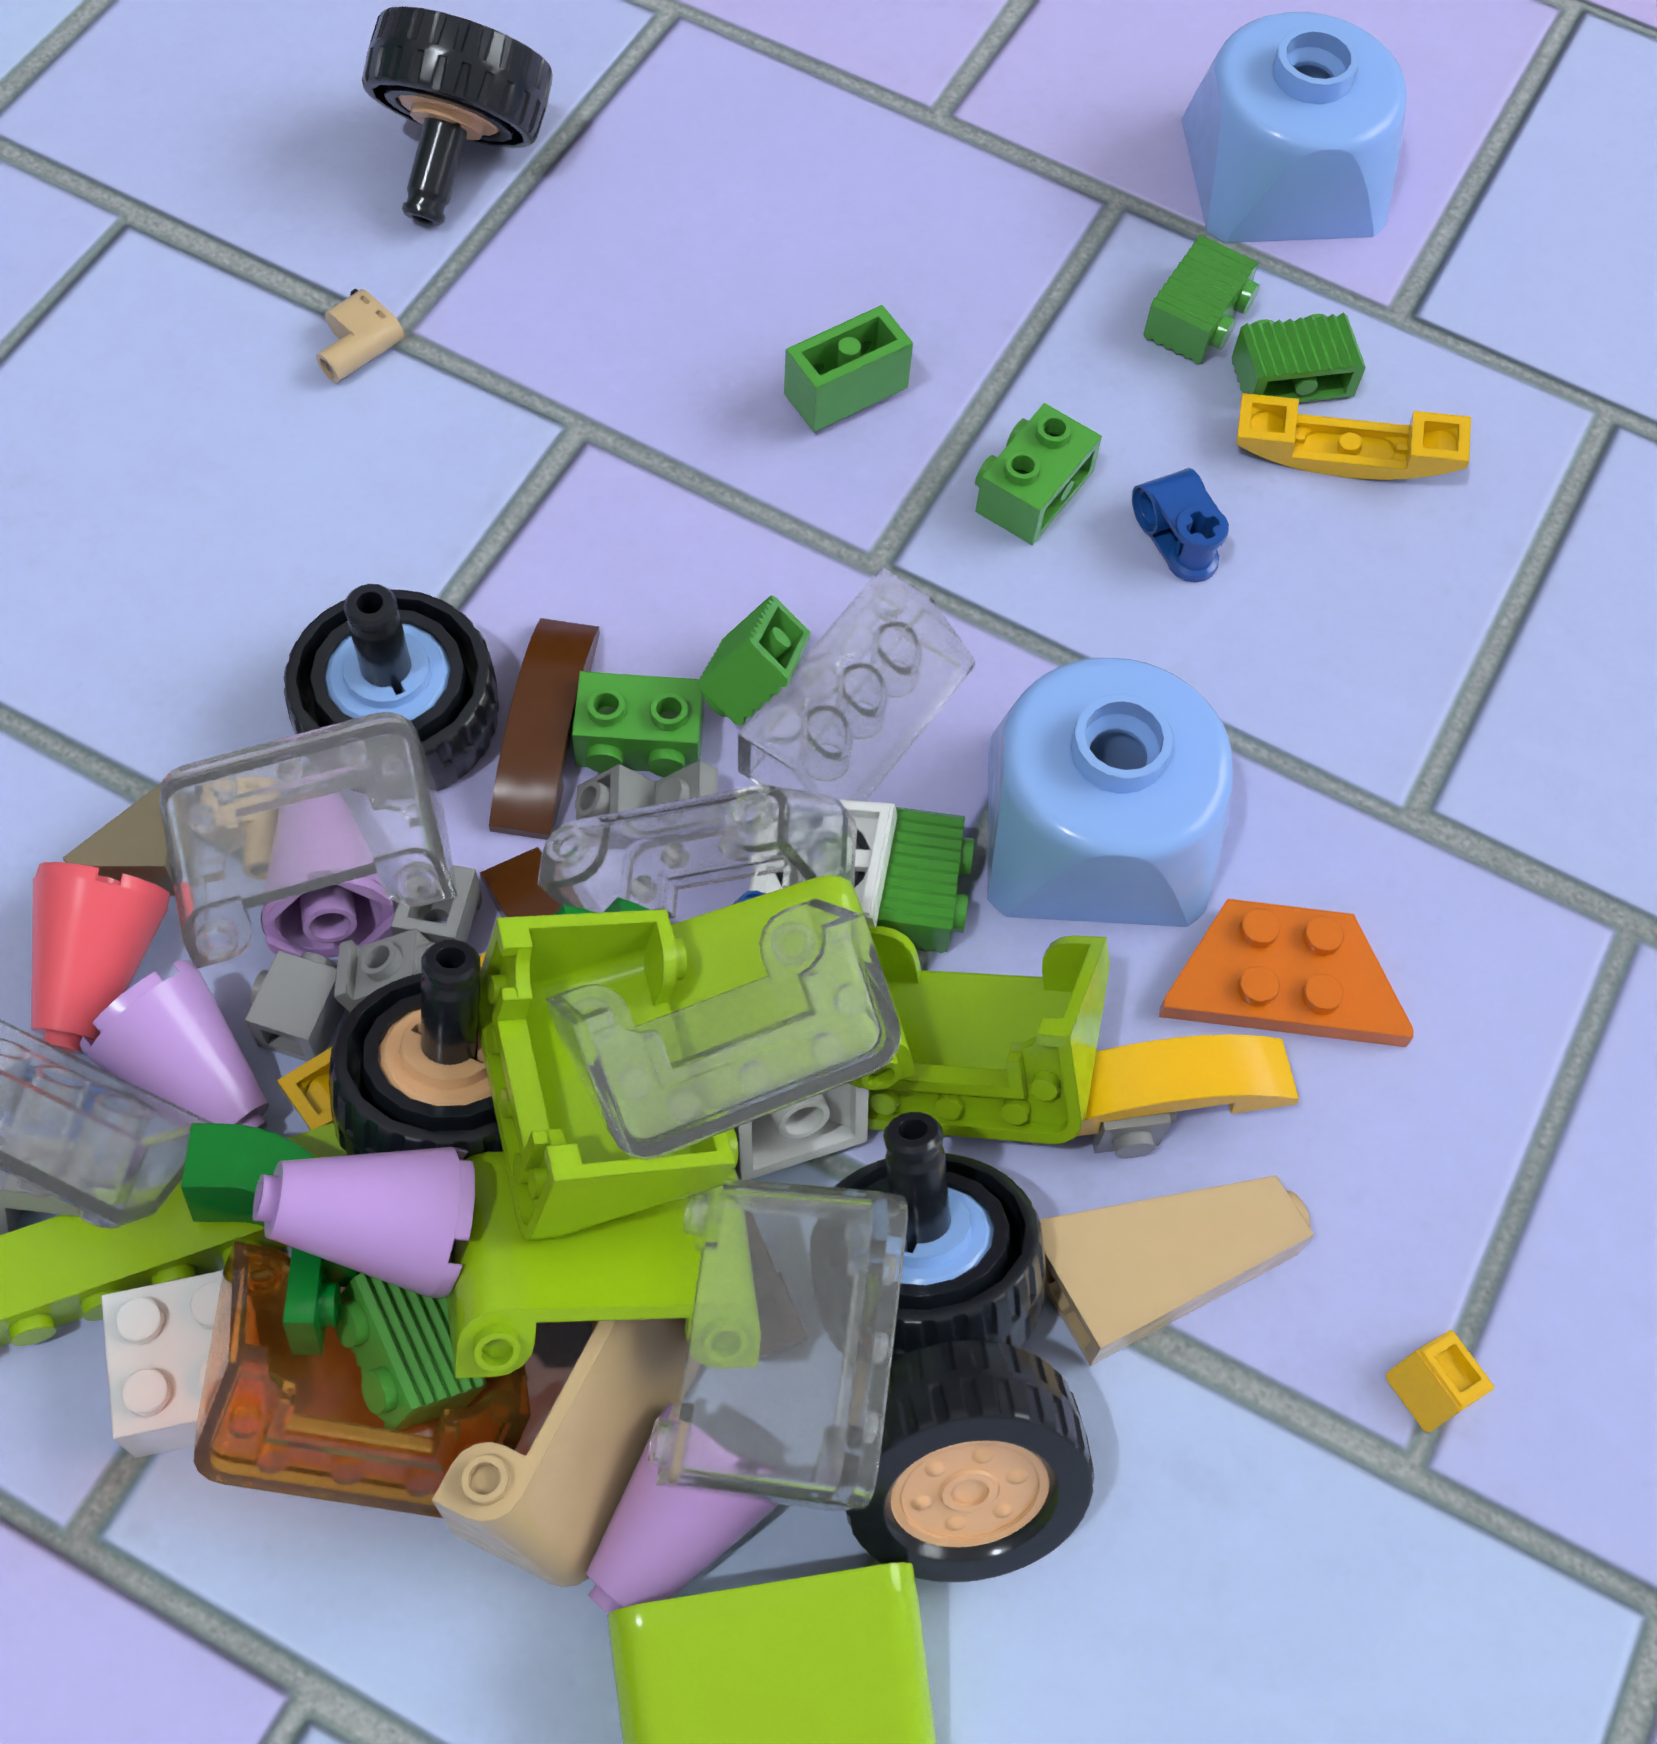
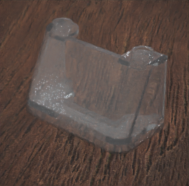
M392 712L374 713L185 764L171 770L162 781L159 804L182 938L190 959L197 969L230 960L240 955L249 946L252 938V925L247 909L375 873L378 874L382 887L388 897L401 905L411 907L423 906L458 896L444 807L418 732L412 722L400 714Z
M757 785L588 817L563 824L551 834L545 843L541 855L538 885L561 906L565 904L602 913L619 897L650 910L667 909L669 919L676 918L678 890L783 872L782 886L785 888L815 877L833 875L849 880L854 887L856 823L839 799L830 795L771 785Z
M817 898L784 909L772 916L762 929L759 946L767 977L638 1026L634 1025L630 1010L623 998L607 986L599 984L582 985L546 998L557 1033L615 1144L631 1157L645 1160L663 1157L877 1072L888 1065L898 1051L901 1040L900 1024L863 914Z
M727 1178L720 1187L688 1196L683 1231L685 1234L695 1235V1250L702 1252L679 1403L672 1407L668 1419L656 1418L649 1443V1466L659 1467L657 1486L831 1512L863 1510L869 1505L874 1493L879 1470L906 1241L908 1209L905 1196L872 1190Z

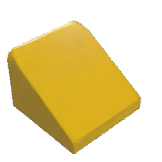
M1452 1330L1419 1348L1386 1374L1387 1382L1425 1432H1432L1495 1389L1493 1383Z

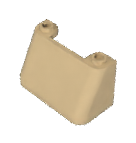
M686 1318L591 1321L592 1334L527 1455L524 1456L504 1445L486 1442L474 1444L462 1451L451 1464L432 1498L433 1503L451 1532L549 1584L559 1587L577 1586L588 1580L589 1577L586 1571L660 1414L669 1402L680 1409L701 1368L702 1363L696 1361L688 1349L685 1334Z

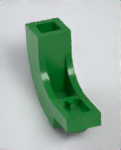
M191 1123L181 1189L193 1222H247L264 1227V1222L253 1220L254 1196L261 1174L273 1175L279 1161L315 1157L292 1140L257 1127L224 1123ZM291 1247L292 1253L282 1322L292 1355H323L326 1327H337L339 1323L340 1287H346L360 1272Z

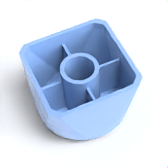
M1284 12L1268 15L1245 24L1231 34L1214 58L1181 120L1205 227L1209 234L1224 243L1375 237L1384 228L1388 218L1399 161L1407 92L1404 76L1397 60L1379 40L1364 29L1348 21L1312 12Z
M1090 658L1071 662L1046 673L1030 685L1014 703L988 741L987 899L1005 917L1179 927H1188L1198 920L1207 909L1225 831L1232 789V755L1229 737L1222 721L1208 701L1196 689L1173 673L1146 662L1123 658Z

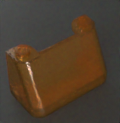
M234 1240L223 1269L195 1432L193 1462L198 1472L205 1478L224 1485L443 1518L433 1503L432 1498L451 1464L462 1451L474 1444L486 1442L504 1445L515 1451L531 1416L525 1364L507 1375L485 1377L488 1385L466 1408L460 1410L444 1409L441 1417L401 1431L384 1429V1421L378 1415L373 1414L364 1401L361 1389V1367L356 1365L355 1354L350 1351V1348H346L341 1344L334 1327H326L323 1355H292L282 1323L291 1258L284 1252L270 1247Z

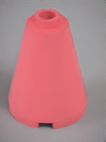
M43 862L39 864L36 876L33 878L31 1030L44 1035L43 1047L62 1052L83 1054L79 1044L82 1037L84 1036L93 1042L96 1040L100 1032L92 1023L104 1009L128 990L169 909V891L154 883L123 873L121 881L99 876L98 867L64 862Z

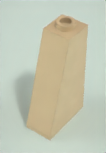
M1274 1175L1040 1219L1046 1264L1045 1290L1089 1366H1092L1297 1256L1314 1235L1310 1229V1216L1302 1200L1294 1192L1286 1191L1278 1177Z

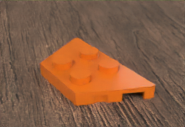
M1236 899L1226 900L1165 996L1159 1012V1017L1400 1047H1407L1413 1039V1027L1354 914Z

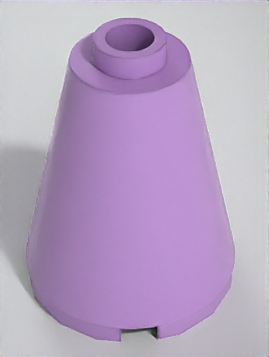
M319 787L307 788L291 795L285 801L282 808L261 912V927L266 937V944L271 952L277 954L278 950L299 957L304 952H312L326 958L337 957L339 944L352 940L359 947L392 936L391 923L396 910L394 899L345 799L333 790Z
M190 960L173 962L172 964L180 973L165 981L156 971L138 981L116 998L93 1021L92 1024L100 1032L96 1040L93 1042L83 1036L79 1043L82 1051L92 1062L188 1131L191 1129V1123L240 1124L264 1129L267 1126V1122L262 1116L269 1108V1103L201 972Z
M456 1147L279 1161L273 1175L261 1174L258 1180L253 1202V1220L264 1222L265 1237L425 1297L442 1299L450 1294L462 1268L461 1264L448 1263L456 1240L469 1241L475 1201V1169L473 1161L463 1160L468 1151Z
M670 1402L657 1420L586 1571L588 1577L596 1584L588 1596L607 1614L616 1609L631 1605L670 1599L770 1514L785 1497L766 1478L718 1439L711 1436L705 1430L703 1431L696 1425L697 1423Z

